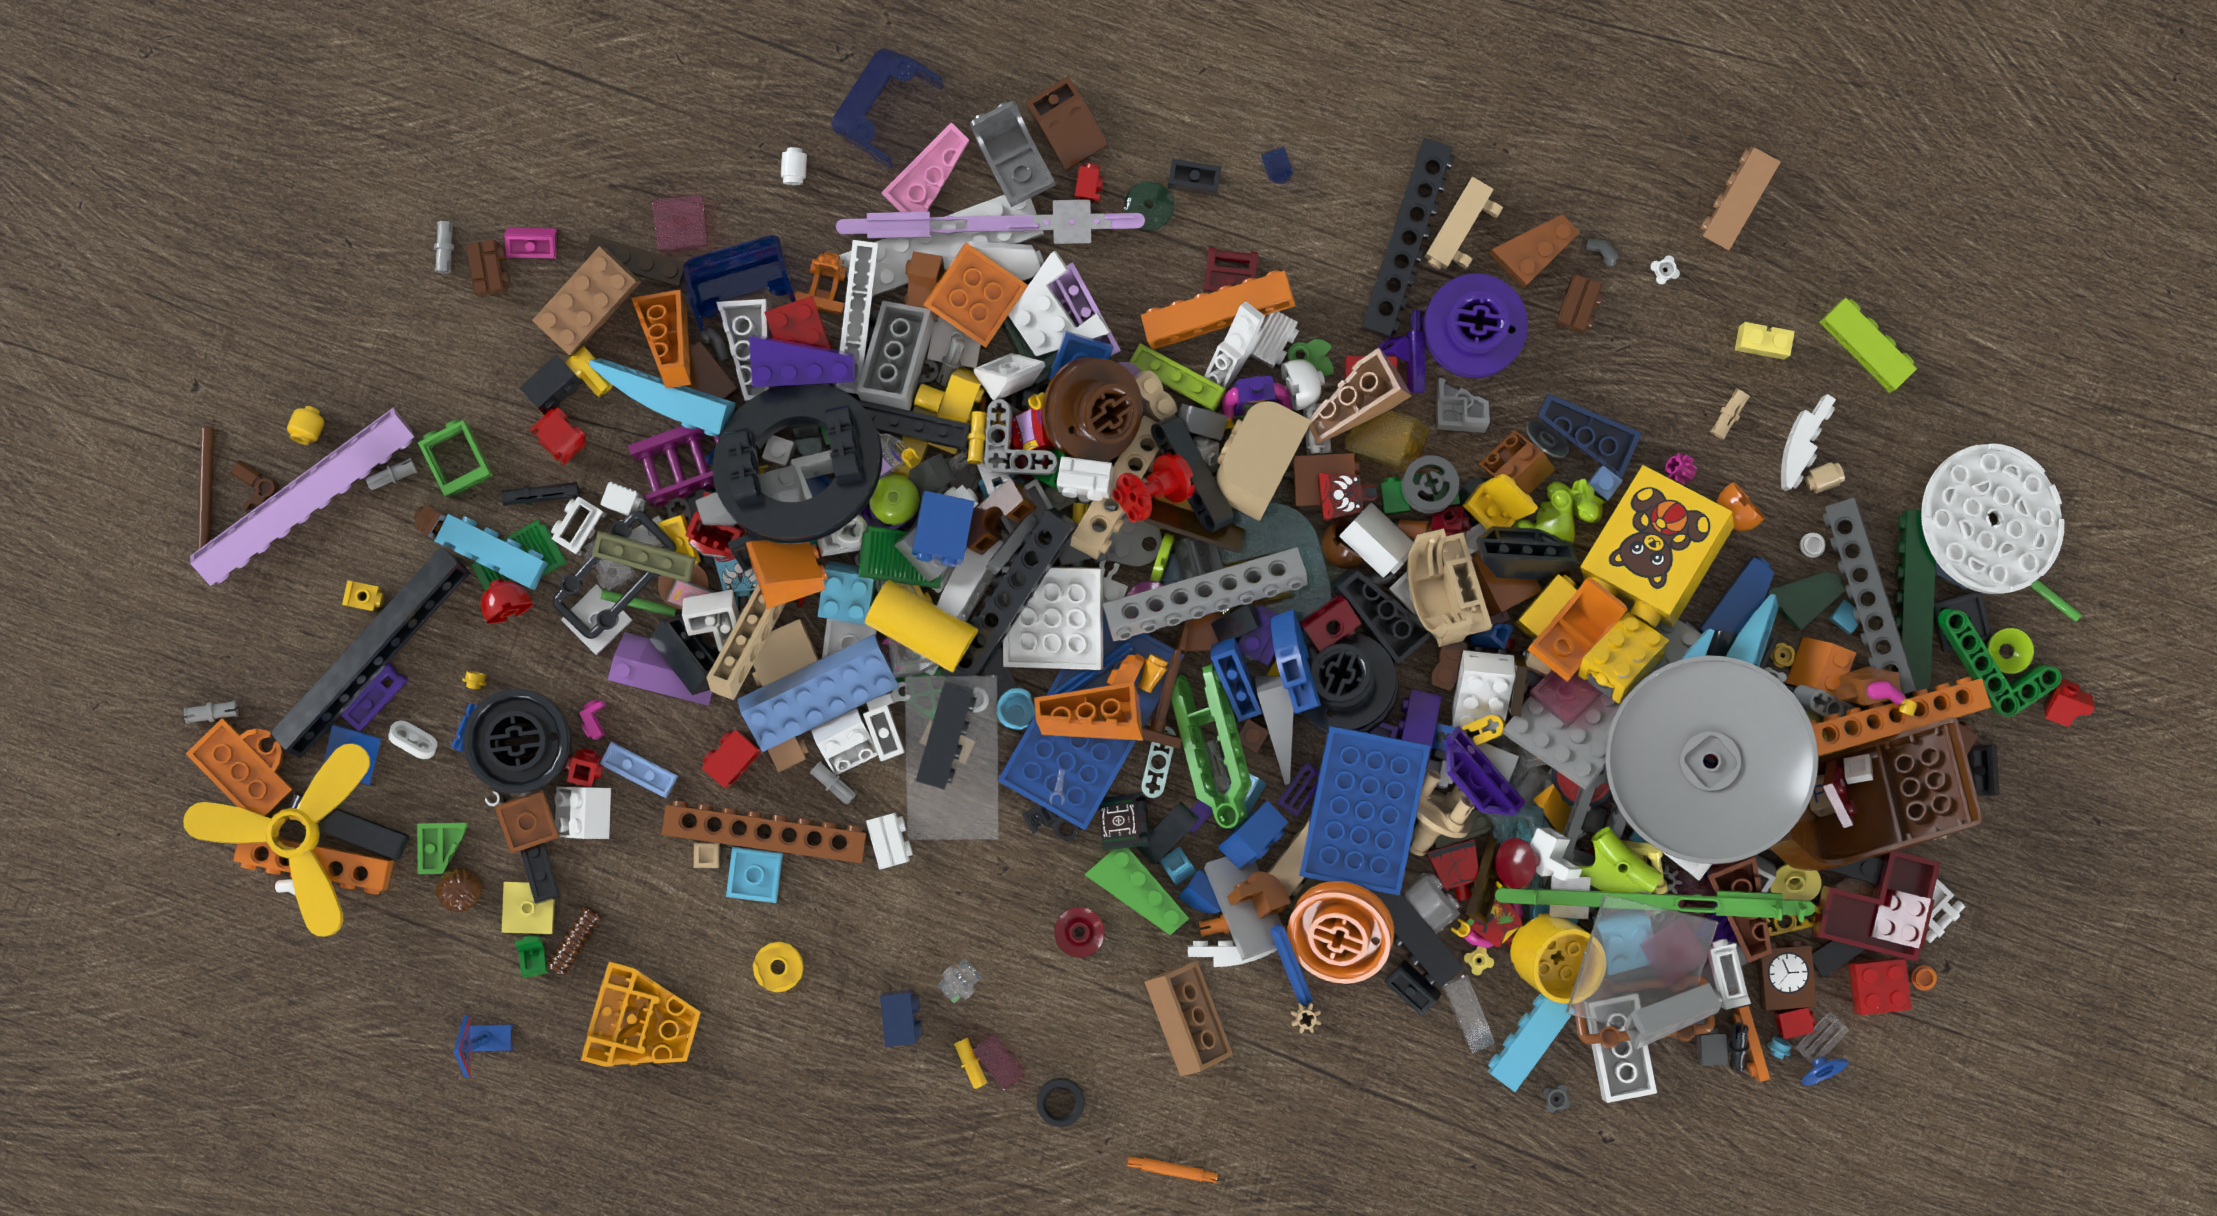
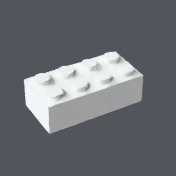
M1632 990L1611 994L1604 999L1595 997L1583 1000L1589 1034L1600 1033L1607 1026L1615 1027L1618 1031H1626L1624 1026L1629 1014L1640 1009L1638 994ZM1632 1041L1618 1042L1617 1046L1611 1049L1605 1048L1601 1044H1591L1602 1100L1609 1103L1657 1093L1648 1045L1636 1050Z

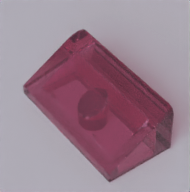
M994 1033L973 1049L977 1057L1004 1090L1024 1074V1071Z

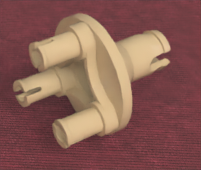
M1428 769L1424 776L1416 814L1418 822L1414 826L1411 843L1413 844L1409 851L1418 856H1424L1439 835L1463 838L1472 828L1468 815L1475 805L1467 798L1457 784L1452 792H1448L1446 795L1434 790L1441 780V775L1432 769Z

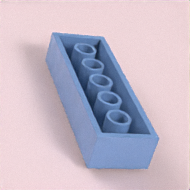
M875 634L738 698L741 715L761 751L764 752L899 688V684Z

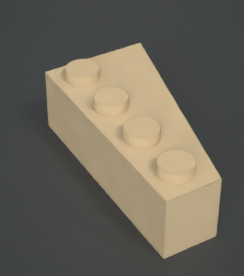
M1310 817L1305 823L1303 830L1298 831L1290 842L1289 848L1282 852L1267 872L1275 876L1283 884L1288 897L1290 895L1295 897L1303 887L1301 881L1304 877L1299 876Z

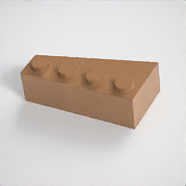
M1750 146L1748 150L1744 151L1739 160L1740 166L1736 172H1732L1726 182L1728 187L1724 195L1720 193L1713 205L1716 208L1711 217L1707 216L1700 227L1703 230L1702 236L1727 250H1730L1781 163L1779 160L1755 147Z

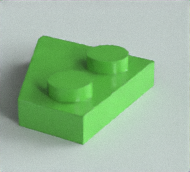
M468 823L417 824L418 874H444L447 871L467 830Z

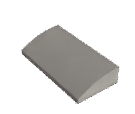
M1227 857L1206 863L1204 870L1242 961L1275 949L1276 946L1270 929L1276 924L1283 926L1278 914L1259 918L1252 900L1231 906L1227 898L1235 890V885L1246 881L1254 872H1260L1256 861L1251 866L1245 864L1240 869Z

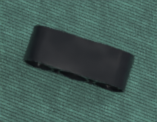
M1180 801L1150 832L1148 837L1150 838L1151 845L1148 847L1137 846L1136 848L1155 865L1199 820V817Z

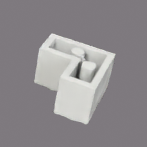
M733 589L683 598L682 617L688 636L713 631L718 650H722L740 617Z

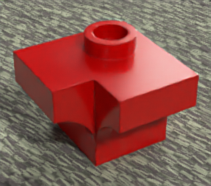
M2062 678L2060 684L2050 691L2049 697L2043 706L2045 719L2070 727L2076 717L2091 715L2095 708L2091 694L2080 691L2079 684Z

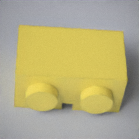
M1744 322L1738 329L1735 351L1784 360L1791 354L1795 331L1775 327L1767 330V326Z

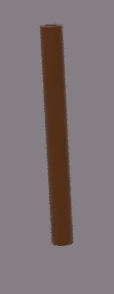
M201 427L197 551L211 540L213 427Z

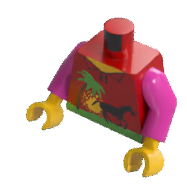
M1498 881L1496 882L1498 888H1510L1505 884L1501 885ZM1495 898L1487 925H1478L1468 916L1464 921L1459 918L1458 921L1461 922L1460 928L1457 930L1451 928V931L1464 938L1471 945L1483 948H1490L1492 946L1498 948L1506 942L1511 947L1516 930L1523 924L1521 921L1523 916L1522 905L1517 903H1500Z

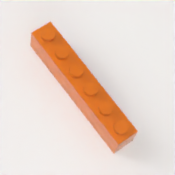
M1278 270L1271 271L1265 277L1258 279L1249 278L1236 286H1223L1218 291L1210 294L1200 293L1194 299L1187 301L1178 300L1171 303L1168 307L1149 309L1145 314L1141 315L1150 347L1152 350L1229 327L1232 325L1240 305L1244 302H1248L1264 316L1295 307L1296 304L1285 270L1281 272Z

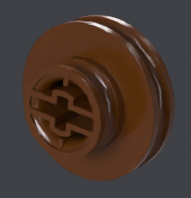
M1082 357L1064 365L1050 381L1042 406V418L1046 434L1058 451L1070 458L1101 462L1109 461L1119 456L1129 447L1139 430L1143 412L1141 392L1133 375L1124 366L1115 361L1096 357Z

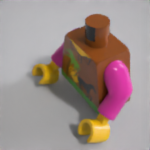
M1864 667L1843 674L1839 678L1840 686L1835 689V695L1839 701L1868 706L1869 704L1891 700L1896 705L1901 704L1899 712L1913 716L1917 703L1905 699V695L1901 692L1899 672Z

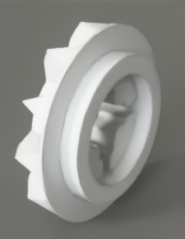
M858 515L849 524L844 526L847 530L855 527L852 536L849 533L842 535L843 527L830 535L832 543L836 542L840 545L841 549L847 547L853 550L855 547H861L863 532H867L866 527L868 525L866 521Z

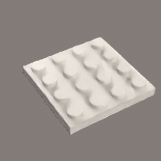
M1003 566L1002 573H1007L1011 566ZM1051 567L1003 641V667L1103 669L1102 568ZM1018 572L1016 575L1017 581L1024 584L1025 576L1023 573ZM1005 592L1003 599L1005 603L1010 605L1012 598L1010 594Z

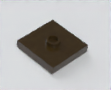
M1513 655L1515 679L1508 710L1512 716L1521 717L1523 696L1527 692L1528 680L1526 679L1528 667L1522 656Z

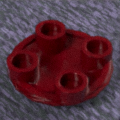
M1511 838L1503 842L1498 849L1496 855L1498 877L1510 888L1522 889L1528 887L1534 878L1536 867L1540 865V856L1534 852L1528 842L1520 838Z

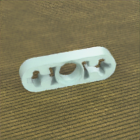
M1167 726L1165 727V730H1167L1168 733L1175 735L1173 729ZM1151 742L1141 786L1146 796L1155 798L1163 793L1174 747L1165 745L1164 749H1170L1169 754H1166L1163 751H1153L1154 745L1160 747V744ZM1160 754L1165 757L1166 765L1164 768L1155 769L1152 766L1151 760L1153 756ZM1148 770L1155 773H1164L1163 779L1157 777L1156 784L1160 785V789L1155 790L1154 794L1149 793V788L1146 787V783H1151L1153 775L1148 776Z

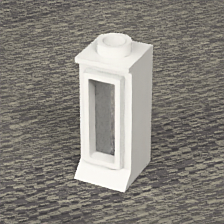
M1727 939L1713 941V946L1707 947L1706 950L1715 986L1722 998L1721 1007L1727 1010L1751 1004L1739 962L1736 943L1728 942Z

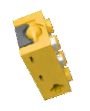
M1627 612L1583 657L1578 676L1584 680L1588 679V683L1608 697L1612 696V699L1620 704L1633 688L1664 658L1669 639Z

